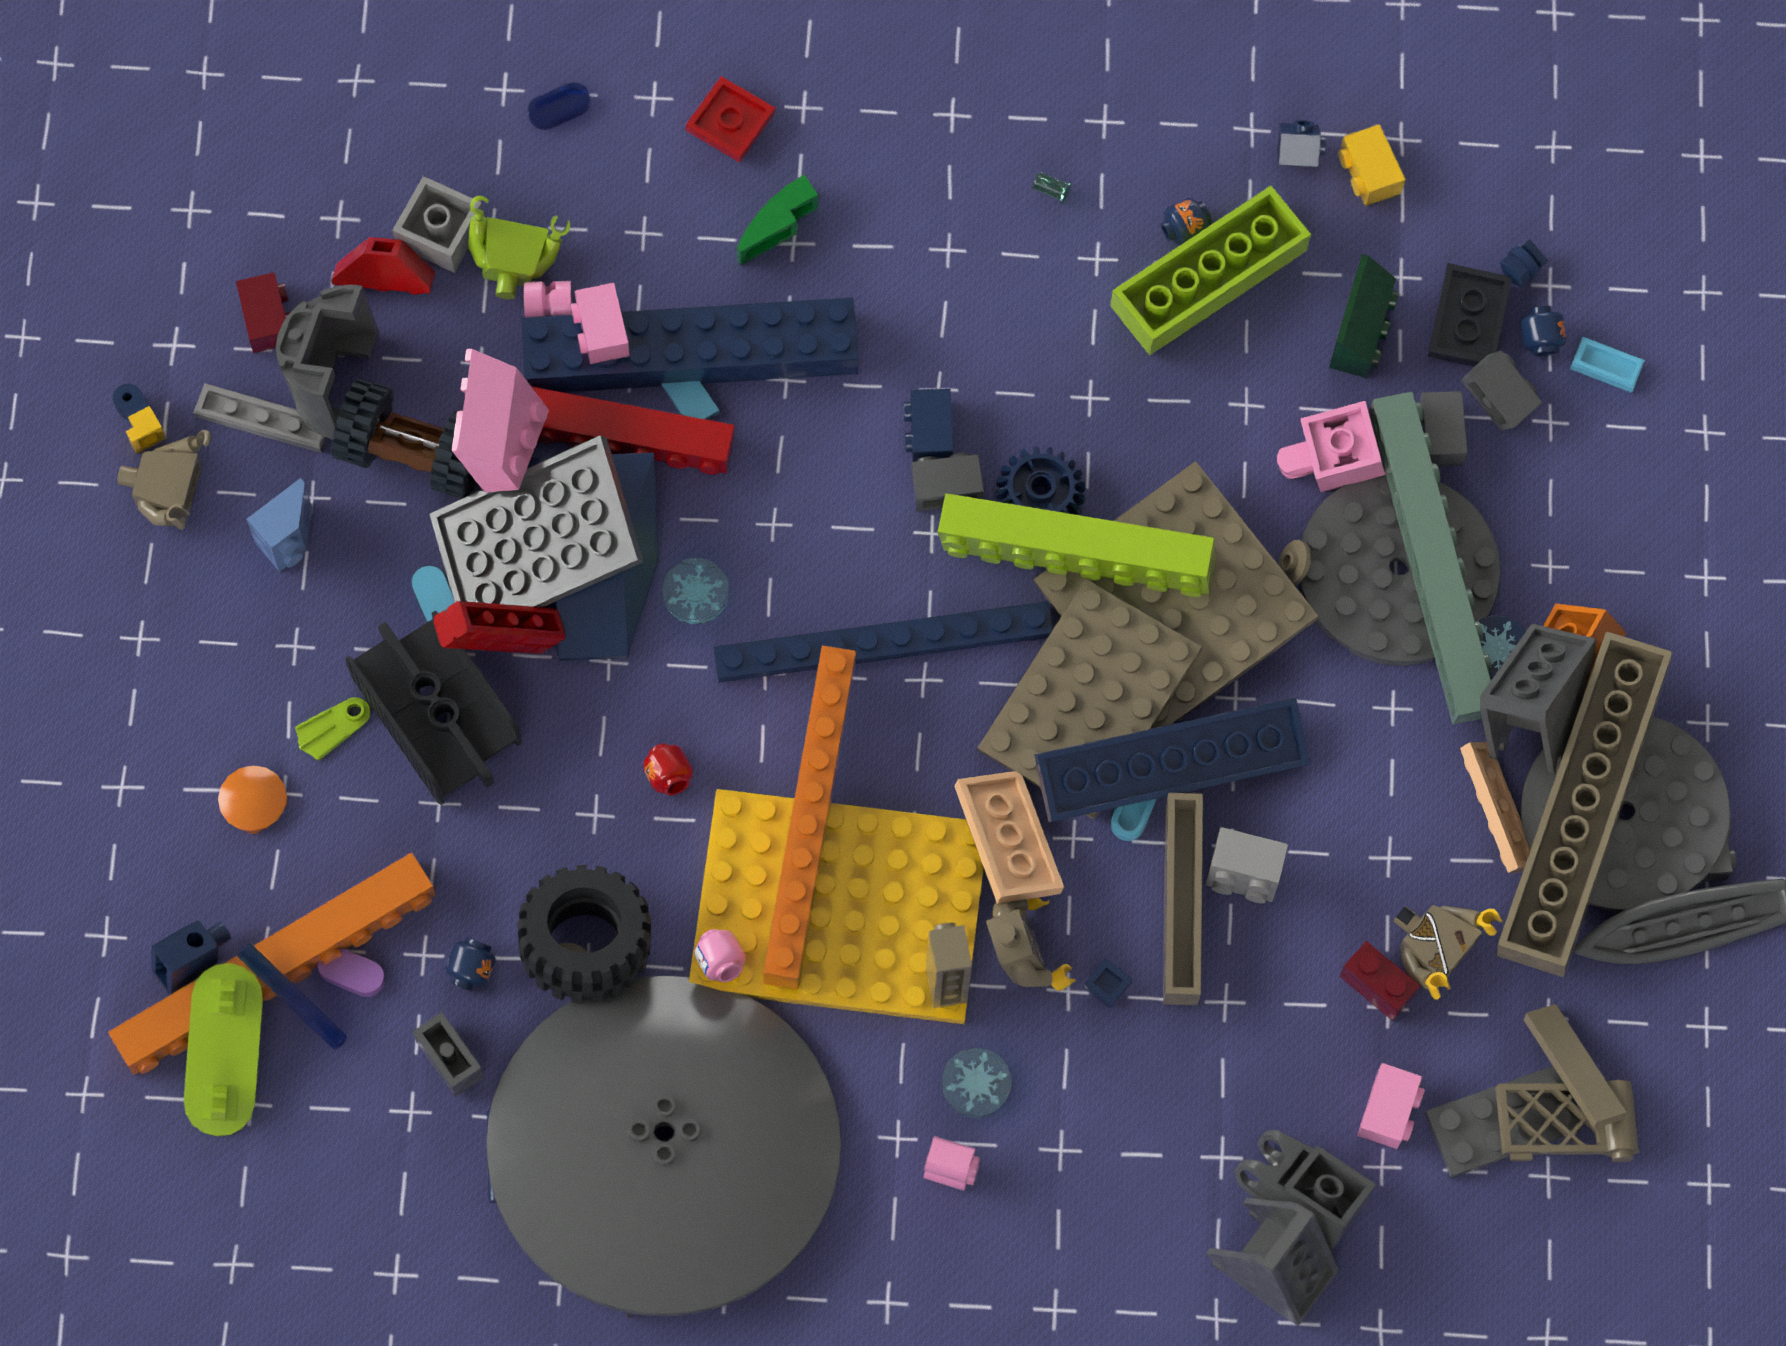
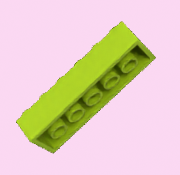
M1269 186L1115 288L1112 292L1110 306L1146 352L1152 355L1306 252L1311 234L1274 188Z

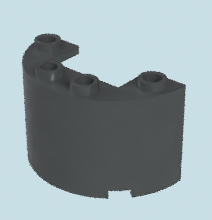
M343 285L320 291L321 296L310 302L302 301L283 322L276 342L277 360L299 415L316 433L333 440L335 438L333 433L337 427V417L340 416L341 409L331 407L328 396L336 376L333 368L338 355L370 359L379 333L361 285Z

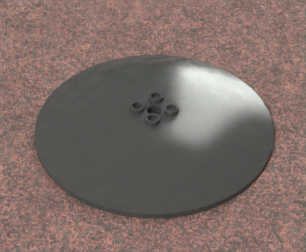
M689 977L637 978V981L631 987L623 985L622 993L613 998L610 994L603 996V1001L593 1003L592 998L583 999V1004L572 1003L571 1001L559 1008L525 1039L512 1057L499 1082L488 1120L487 1163L491 1187L499 1211L521 1249L542 1271L572 1293L595 1304L637 1315L678 1316L710 1311L740 1300L771 1282L792 1264L817 1232L829 1208L840 1165L841 1138L835 1100L821 1066L802 1038L772 1010L744 994L720 991L708 986L690 983ZM660 1126H668L674 1131L675 1135L671 1140L662 1142L655 1137L654 1132Z

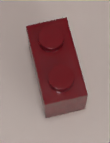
M275 272L236 281L253 353L276 348L280 328L291 313H285L283 303L289 302L284 282L278 284Z
M1367 941L1348 960L1339 976L1392 1022L1415 997L1420 985Z

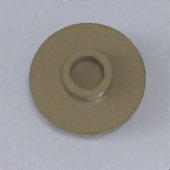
M1293 540L1288 543L1278 561L1279 567L1294 586L1303 580L1309 572L1311 565L1310 549L1305 542L1300 540Z

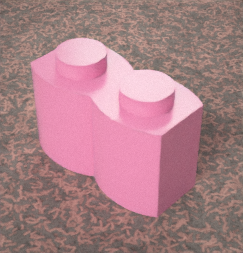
M934 1136L925 1164L924 1179L965 1191L967 1184L974 1185L978 1172L980 1157L974 1156L976 1148Z

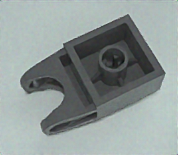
M1277 1130L1265 1131L1260 1137L1258 1146L1271 1165L1255 1160H1242L1235 1169L1236 1180L1246 1192L1256 1199L1297 1203L1314 1213L1328 1247L1332 1251L1364 1209L1376 1184L1318 1145L1313 1149ZM1268 1140L1276 1142L1281 1147L1282 1152L1271 1147ZM1244 1170H1247L1251 1172L1253 1175H1255L1258 1178L1259 1182L1253 1181L1250 1178H1248Z

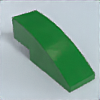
M805 175L800 176L785 186L756 214L737 246V259L740 265L797 235V220L818 209V194Z

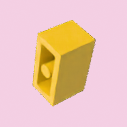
M1380 124L1343 137L1341 149L1338 151L1339 160L1344 169H1349L1352 176L1351 185L1357 197L1361 196L1365 206L1402 193L1405 178Z

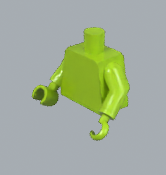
M476 196L470 202V209L475 215L470 218L468 249L476 266L482 269L483 278L497 281L496 296L501 299H514L517 285L524 287V282H531L532 279L540 278L554 264L563 242L561 236L569 232L570 221L568 219L567 225L563 230H557L554 224L558 215L554 216L550 222L552 234L547 235L548 229L484 217V211L476 209L474 205L481 200L488 203V199L485 196Z

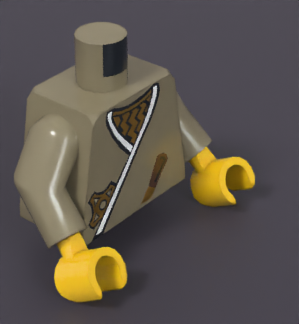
M1039 897L999 904L996 902L993 906V918L986 922L999 963L1013 983H1018L1022 987H1049L1052 985L1058 991H1062L1074 983L1075 979H1070L1066 976V973L1072 970V967L1068 964H1063L1052 973L1050 970H1046L1026 909L1030 911L1039 909L1049 904L1050 901L1044 902Z
M1432 905L1421 918L1405 906L1393 922L1408 933L1399 948L1402 952L1401 960L1407 975L1421 987L1429 989L1434 999H1439L1441 997L1438 990L1439 987L1451 989L1447 978L1478 941L1482 933L1479 929L1483 928L1488 935L1493 936L1497 931L1490 923L1493 921L1503 922L1502 918L1494 909H1486L1481 912L1445 905L1441 907Z

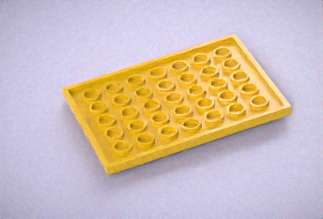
M716 789L689 977L690 983L711 987L719 991L744 994L754 999L965 1024L967 1003L933 1008L926 973V958L929 931L934 930V927L939 924L955 923L956 926L964 925L972 964L984 866L966 819L831 803L798 989L764 984L763 971L794 798ZM709 930L731 931L745 952L746 961L743 970L739 976L731 981L719 982L708 979L695 957V947L700 941L701 936Z

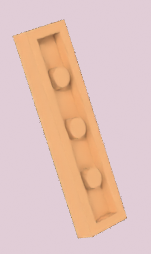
M1469 742L1460 748L1464 758V765L1472 778L1477 799L1484 809L1489 830L1496 840L1501 861L1506 866L1508 873L1523 872L1530 848L1498 760L1490 758L1487 742Z

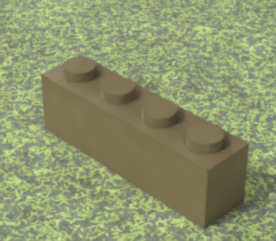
M955 923L939 924L934 927V930L929 931L926 973L933 1008L967 1003L972 964L964 925L956 926Z

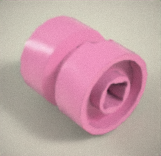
M552 281L549 287H546L543 282H524L525 318L572 315L570 304H573L571 281Z

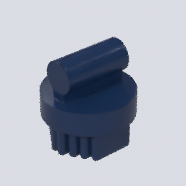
M1529 239L1521 247L1515 246L1507 253V256L1500 261V266L1506 276L1512 277V283L1522 287L1540 274L1539 269L1548 260Z

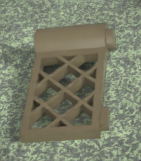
M1627 1080L1606 1081L1627 1113L1623 1120L1593 1129L1584 1113L1570 1101L1573 1096L1564 1083L1497 1084L1495 1089L1502 1155H1510V1161H1531L1533 1159L1532 1155L1604 1154L1605 1156L1612 1157L1613 1162L1633 1160V1155L1639 1153L1640 1148L1632 1082ZM1506 1093H1517L1528 1103L1519 1114L1507 1105ZM1529 1093L1537 1094L1534 1097H1532ZM1543 1093H1551L1562 1103L1553 1114L1537 1101ZM1563 1093H1570V1094H1569L1568 1097H1566ZM1531 1106L1547 1120L1538 1131L1534 1130L1522 1119V1116ZM1564 1107L1568 1108L1580 1119L1571 1131L1555 1118ZM1509 1117L1513 1120V1121L1510 1123V1125H1509ZM1515 1124H1518L1532 1137L1526 1145L1511 1144L1510 1130ZM1549 1124L1553 1125L1565 1136L1559 1145H1551L1540 1135ZM1583 1124L1595 1133L1596 1145H1585L1574 1135ZM1536 1141L1539 1145H1532V1143ZM1568 1141H1570L1573 1145H1565V1144H1566Z

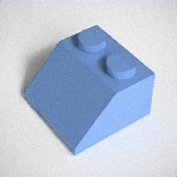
M301 478L247 518L255 544L279 572L285 567L290 568L296 565L307 550L312 505L306 485Z

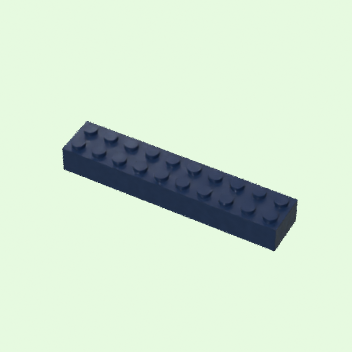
M854 297L624 311L621 314L630 356L590 364L588 353L581 354L577 334L583 333L581 323L574 324L572 315L521 318L524 378L531 387L558 392L662 386V383L700 381L701 384L858 374Z

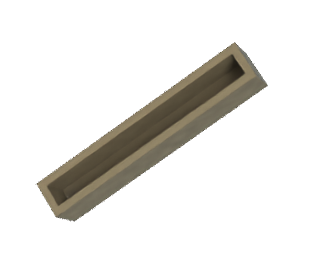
M1168 793L1165 804L1163 1004L1198 1005L1201 996L1203 794Z

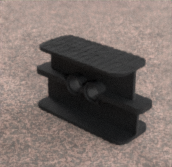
M434 611L431 613L432 620L398 640L389 625L383 622L378 625L383 641L357 658L352 659L350 656H347L345 660L352 680L357 684L366 701L369 702L378 718L381 719L382 724L387 728L395 743L399 745L400 750L405 754L413 769L417 771L418 776L430 790L436 802L442 805L445 803V796L477 776L486 788L493 785V776L484 762L511 744L515 743L519 746L522 742L515 720L510 716L509 711L503 706L502 701L497 697L495 691L492 690L488 681L485 680L476 664L473 663L472 658L466 653V650L443 648L440 646L433 622L434 616L438 612ZM424 686L435 688V691L429 696L418 694V691ZM445 712L454 715L453 719L448 723H440L436 720L440 714Z

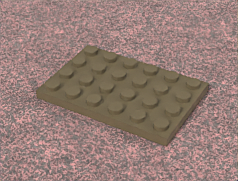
M1085 579L977 749L980 753L1010 771H1017L1025 780L1041 789L1034 754L1152 729L1202 651V647ZM1100 811L1085 814V816L1095 820Z

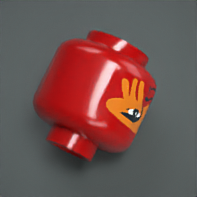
M665 743L658 744L650 749L649 755H647L643 762V770L651 786L658 793L673 796L683 792L690 785V780L693 777V768L680 746L674 744L667 745Z

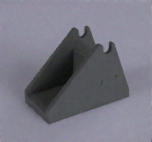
M1536 624L1530 625L1480 696V710L1491 759L1497 760L1498 751L1506 750L1512 727L1516 726L1541 733L1548 773L1556 774L1557 764L1560 765L1591 673L1596 655L1595 638Z
M1246 1198L1242 1204L1251 1210L1249 1215L1262 1224L1242 1252L1209 1248L1205 1254L1214 1261L1212 1263L1213 1266L1287 1320L1299 1326L1339 1271L1314 1213L1297 1203Z

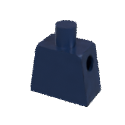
M194 921L151 946V970L171 995L199 978L207 969L215 966L218 963V947L231 940V935L222 922L206 930L200 921Z

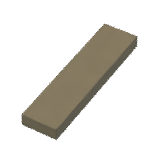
M1553 1004L1526 1013L1524 1022L1593 1129L1623 1120L1627 1112L1558 1006Z

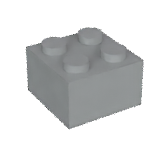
M423 176L392 230L394 239L403 240L422 259L455 273L468 250L470 218L475 215L470 209V202L473 198ZM476 202L474 207L483 210L482 202Z
M1220 827L1205 885L1212 887L1214 892L1223 895H1231L1232 892L1246 895L1245 898L1254 903L1272 902L1280 881L1288 844Z

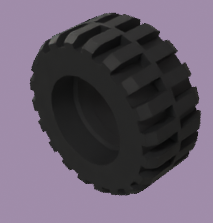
M587 864L576 865V870L568 871L567 867L556 870L555 877L552 878L550 875H546L540 879L539 889L532 887L526 895V902L521 904L519 921L517 922L520 959L524 962V970L529 978L534 979L536 977V985L543 991H547L549 988L552 989L553 997L564 1000V997L568 996L572 997V1003L583 1004V999L592 998L593 1003L601 1002L604 995L610 994L613 998L621 994L623 985L631 987L637 981V973L644 971L647 965V956L650 955L651 915L648 914V904L645 898L639 897V889L632 882L626 885L625 876L617 871L611 875L607 873L606 867L597 865L596 869L593 870L587 869ZM578 915L600 917L609 922L618 933L608 946L591 953L569 951L560 946L551 935L560 923Z

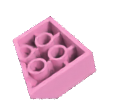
M466 349L465 361L470 363L468 378H462L461 391L465 393L463 410L457 411L452 452L484 492L519 490L549 409L516 367L474 349Z

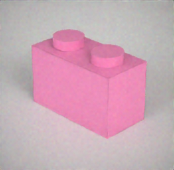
M610 283L576 290V303L570 304L574 324L581 323L583 333L577 334L581 354L588 353L590 364L630 356L615 284Z
M1381 1063L1357 1136L1398 1149L1402 1140L1408 1141L1415 1122L1409 1120L1412 1107L1419 1108L1425 1089L1419 1087L1422 1076Z

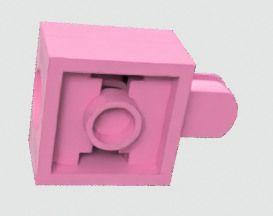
M1365 401L1301 418L1306 441L1283 447L1277 455L1279 469L1287 479H1295L1315 473L1320 492L1385 475Z

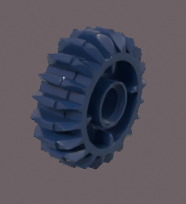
M1036 445L1033 448L1032 455H1029L1023 448L1020 451V459L1012 455L1009 458L1010 466L1003 465L1001 467L1000 473L1002 476L997 477L996 486L999 489L996 490L995 497L998 500H1002V503L1079 515L1081 512L1079 505H1083L1085 502V495L1082 492L1086 490V483L1080 481L1083 476L1082 471L1074 470L1076 464L1074 459L1064 462L1065 453L1063 451L1055 457L1052 455L1053 449L1051 447L1046 449V454L1040 453V449ZM1042 486L1048 489L1049 492L1045 495H1038L1032 489Z

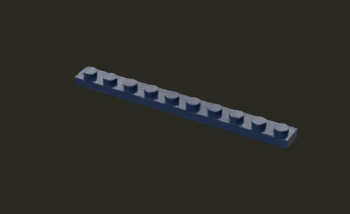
M1049 601L714 646L718 683L816 670L818 669L822 646L856 651L855 664L1048 638L1053 631Z

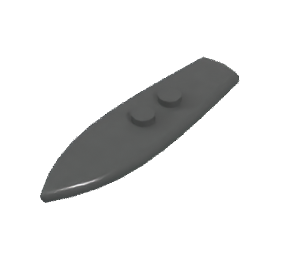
M1781 878L1704 888L1644 902L1604 921L1574 946L1573 952L1593 960L1614 964H1646L1686 957L1741 940L1786 923V879Z

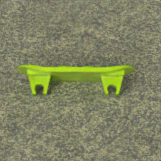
M232 963L218 964L204 971L195 982L191 998L184 1090L185 1113L193 1126L201 1132L213 1136L231 1135L242 1129L252 1117L256 1097L263 1003L262 989L252 972L243 966Z

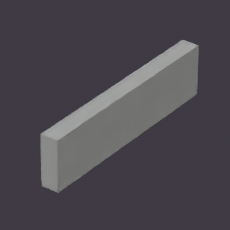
M205 383L193 412L194 416L199 419L319 453L322 452L327 437L312 430L302 420L297 409Z

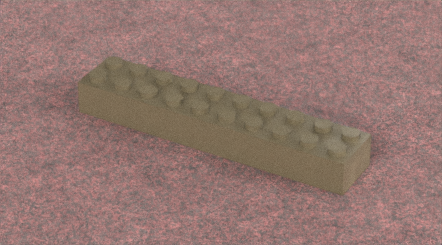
M1606 631L1498 942L1497 956L1564 978L1670 668L1672 651Z

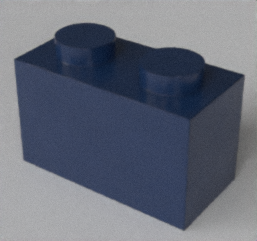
M951 389L910 390V402H904V422H911V433H905L906 453H912V462H917L918 459L927 456H933L937 459L950 458L953 455Z

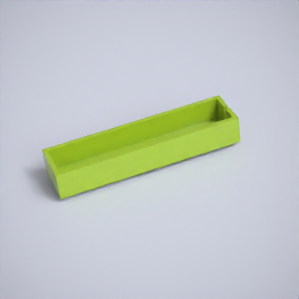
M945 493L938 527V535L943 550L948 551V554L953 557L967 558L968 555L980 556L982 561L999 564L1001 560L1014 562L1016 567L1023 569H1033L1034 566L1046 567L1048 572L1058 575H1066L1067 571L1080 573L1082 578L1088 580H1100V577L1114 579L1115 583L1124 586H1133L1134 582L1147 584V588L1160 592L1167 591V588L1181 590V594L1189 597H1200L1201 594L1209 595L1216 561L1215 540L1213 537Z

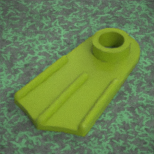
M358 697L349 698L295 726L299 749L320 761L368 722L371 715L368 703ZM352 707H359L361 709L360 714L357 716H351L348 712Z

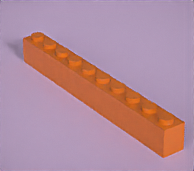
M822 646L763 971V983L767 985L798 989L855 670L856 651L829 646Z
M411 852L224 964L240 965L252 972L261 985L263 1001H268L281 992V987L292 981L293 983H298L306 979L312 973L311 970L317 967V962L322 961L324 965H327L341 957L340 949H347L352 945L359 947L372 938L371 934L382 927L389 929L402 920L401 916L409 911H419L427 907L432 902L431 898L436 896L434 887ZM197 980L108 1032L133 1075L138 1072L141 1074L147 1073L158 1066L160 1059L169 1054L172 1056L180 1054L188 1048L191 998Z

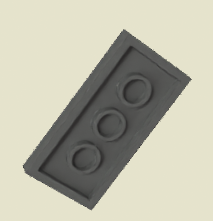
M1551 1066L1503 1084L1563 1082L1555 1068ZM1495 1087L1425 1112L1424 1115L1450 1179L1510 1158V1155H1502ZM1506 1093L1507 1105L1519 1114L1528 1103L1517 1093ZM1529 1093V1094H1530L1532 1097H1534L1537 1093ZM1543 1093L1537 1099L1551 1114L1562 1104L1551 1093ZM1532 1106L1522 1116V1119L1536 1131L1547 1121ZM1566 1107L1555 1117L1570 1131L1579 1122L1578 1118ZM1509 1117V1125H1510V1123H1511L1513 1120ZM1515 1124L1510 1130L1512 1145H1526L1532 1138L1518 1124ZM1551 1124L1540 1134L1549 1143L1565 1138ZM1580 1127L1575 1134L1580 1133L1582 1131V1127ZM1536 1141L1532 1143V1145H1539Z

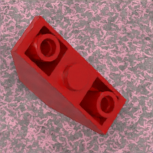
M369 237L337 263L331 278V285H361L363 288H372L380 292L394 290L408 292L413 295L430 294L435 280V271L403 240Z

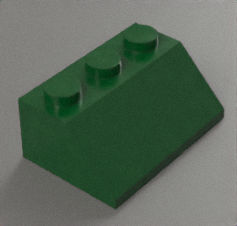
M1365 254L1361 255L1329 368L1367 378L1370 367L1376 369L1378 367L1382 349L1376 348L1379 338L1386 339L1391 320L1385 319L1387 309L1394 311L1399 291L1393 290L1396 277Z

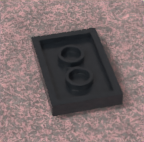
M1448 263L1427 356L1475 367L1488 354L1497 352L1512 277Z

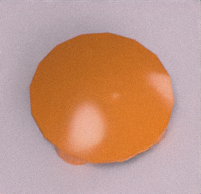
M252 765L239 768L226 778L220 788L218 802L220 812L229 824L239 830L256 834L279 819L287 806L288 797L285 785L276 773L266 767Z

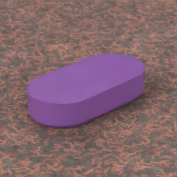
M343 948L340 949L341 957L329 964L324 965L322 961L317 962L318 971L323 980L359 996H374L384 986V972L378 963Z

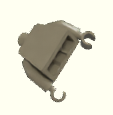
M201 430L197 436L192 435L155 448L153 451H146L142 454L139 468L121 465L117 478L118 485L133 488L132 497L136 506H138V511L154 526H175L180 530L185 528L188 517L191 515L190 509L202 468L198 453L194 452L200 450L202 443L204 446L210 444L211 433L208 430Z

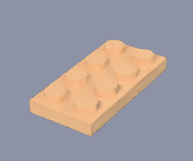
M1017 771L958 779L954 787L997 904L1061 894L1064 885L1023 776Z

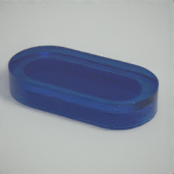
M572 82L534 98L528 106L529 121L538 129L548 130L574 119L589 109V91L584 85Z

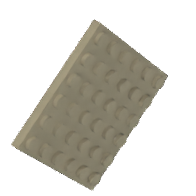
M1196 461L1114 521L1213 537L1215 540L1216 561L1209 595L1201 594L1200 597H1189L1181 594V590L1167 588L1165 592L1154 591L1147 588V584L1135 582L1133 586H1124L1115 583L1114 579L1100 577V580H1089L1202 647V651L1153 728L1178 723L1319 619L1314 609ZM1047 570L1034 579L1036 586L1060 617L1085 581V578H1082L1080 573L1067 571L1066 575H1058Z

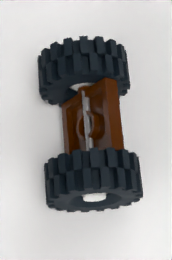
M356 379L355 383L353 382L350 391L347 392L346 400L340 408V416L337 417V427L333 433L335 438L332 442L333 458L368 468L378 455L383 460L397 461L410 465L411 468L418 471L431 472L430 487H432V490L460 499L469 496L470 491H473L475 487V479L452 452L457 411L461 410H455L450 415L449 422L446 423L444 428L392 412L393 389L367 380Z

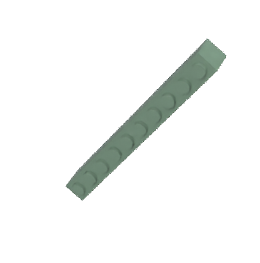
M1413 392L1373 399L1368 411L1452 724L1482 719L1480 696L1491 682L1489 676L1492 670L1491 661L1488 653H1483L1480 643L1483 640L1482 628L1479 621H1474L1471 609H1474V598L1471 590H1466L1463 580L1466 576L1463 559L1457 558L1454 546H1457V536L1454 527H1449L1446 518L1449 512L1448 502L1445 495H1440L1439 469L1436 464H1432L1429 452H1431L1432 446L1429 434L1423 433L1421 425L1423 411L1420 402H1415Z

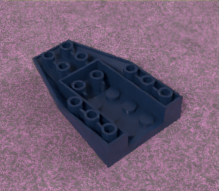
M654 453L612 454L644 562L544 606L546 608H556L559 611L566 634L564 640L554 645L559 661L628 658L658 564ZM531 457L527 469L552 457Z

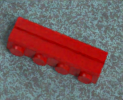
M456 601L447 607V610H443L435 615L433 621L440 646L443 648L542 654L549 650L552 645H556L564 640L566 635L559 611L556 608Z

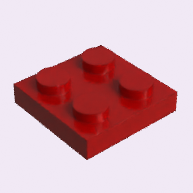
M720 76L686 123L685 129L688 133L740 163L776 114V108Z

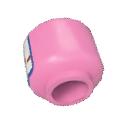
M709 930L701 936L700 941L695 947V957L708 979L728 982L741 974L746 961V955L736 936L731 931Z

